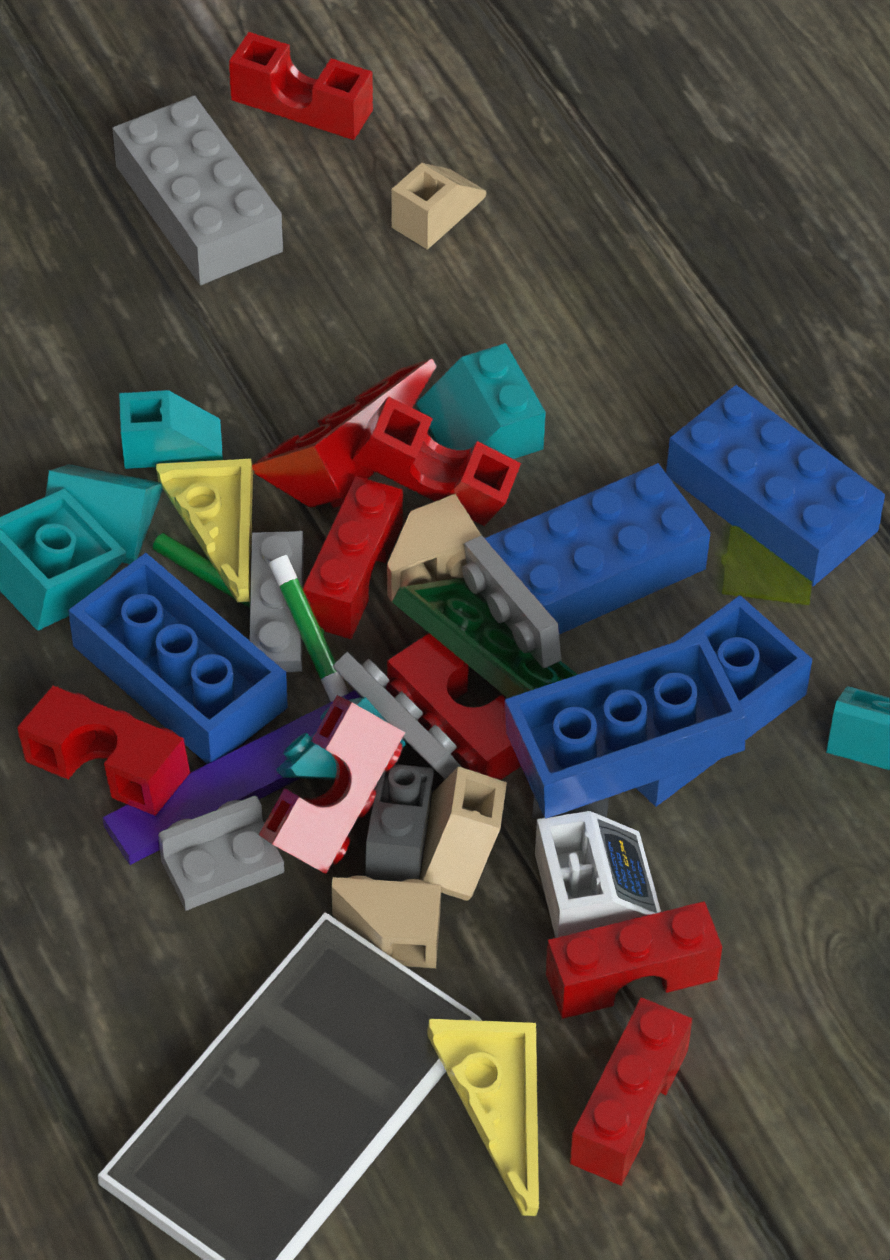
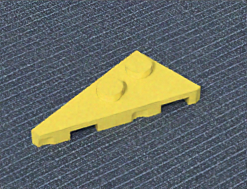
M251 459L156 464L158 482L162 484L164 492L236 601L250 602L253 468Z
M429 1019L427 1036L521 1215L536 1216L539 1209L536 1023Z

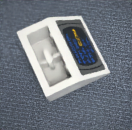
M591 811L537 819L535 857L556 938L661 912L639 831Z

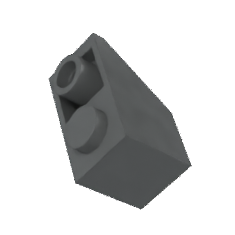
M395 764L390 770H384L377 783L376 797L366 841L367 877L373 880L398 882L407 879L420 880L430 814L434 768Z

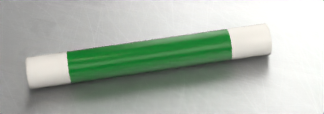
M284 555L269 562V566L329 700L332 702L337 695L342 697L348 694V689L342 676L333 667L335 660L288 556Z

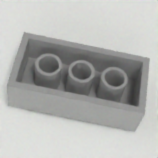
M195 95L112 127L116 167L199 285L283 252L281 212Z

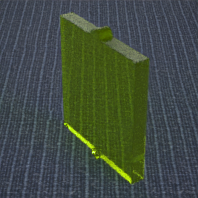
M730 527L727 554L722 555L721 563L726 565L722 594L803 605L810 604L812 581L740 527Z

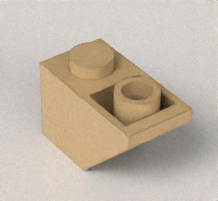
M421 163L392 188V228L428 250L486 197V190L451 169Z
M456 494L410 511L387 564V595L391 602L400 587L464 577L462 567L467 565L464 543L481 536Z
M458 766L432 794L420 880L429 884H441V893L468 901L473 896L501 828L507 782Z
M359 875L349 878L333 877L332 915L340 923L404 966L436 968L441 913V884H429L418 879H407L402 882L373 880L370 877Z

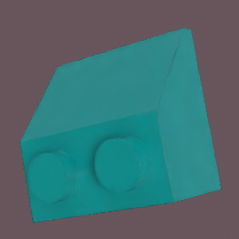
M506 343L461 357L416 403L417 411L433 418L428 429L432 439L446 448L467 450L478 441L512 459L544 449L546 412Z
M64 488L0 517V592L38 631L68 617V610L99 588L125 560L127 552Z

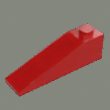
M431 358L397 370L357 395L355 403L319 419L320 427L309 431L301 437L294 435L252 465L255 474L310 508L328 502L331 503L333 508L341 506L355 476L368 479L374 473L373 470L353 461L369 419L388 396L412 408L436 368L433 359Z

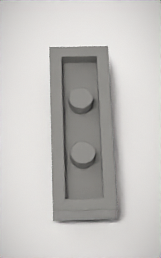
M303 532L252 533L250 642L284 671H302L303 639L272 573L269 562L287 555L303 589Z
M482 535L465 542L467 565L462 567V572L469 589L474 594L480 593L488 603L492 616L498 623L505 622L512 631L514 639L523 653L530 652L543 668L561 661L558 623Z
M346 652L333 665L334 669L361 697H366L389 724L405 732L403 739L444 780L458 766L461 767L451 755L457 746L436 725L427 731L417 721L423 715V712L402 691L394 698L384 688L390 680L370 659H367L360 665Z

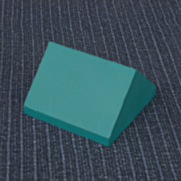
M70 464L50 470L45 497L65 488L127 552L122 563L131 564L138 558L163 491L162 484L160 482Z
M847 686L836 701L826 753L890 770V698Z

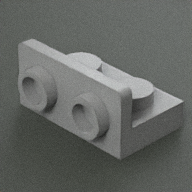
M252 796L242 801H229L216 811L195 819L177 821L168 829L158 834L161 862L185 911L284 873V861L277 847L258 835L264 826V822L262 820V805L257 796Z

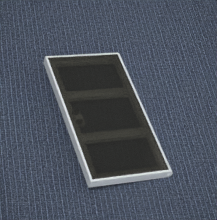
M325 912L99 1173V1185L203 1260H294L446 1072L427 1036L429 1019L482 1020L475 1013Z

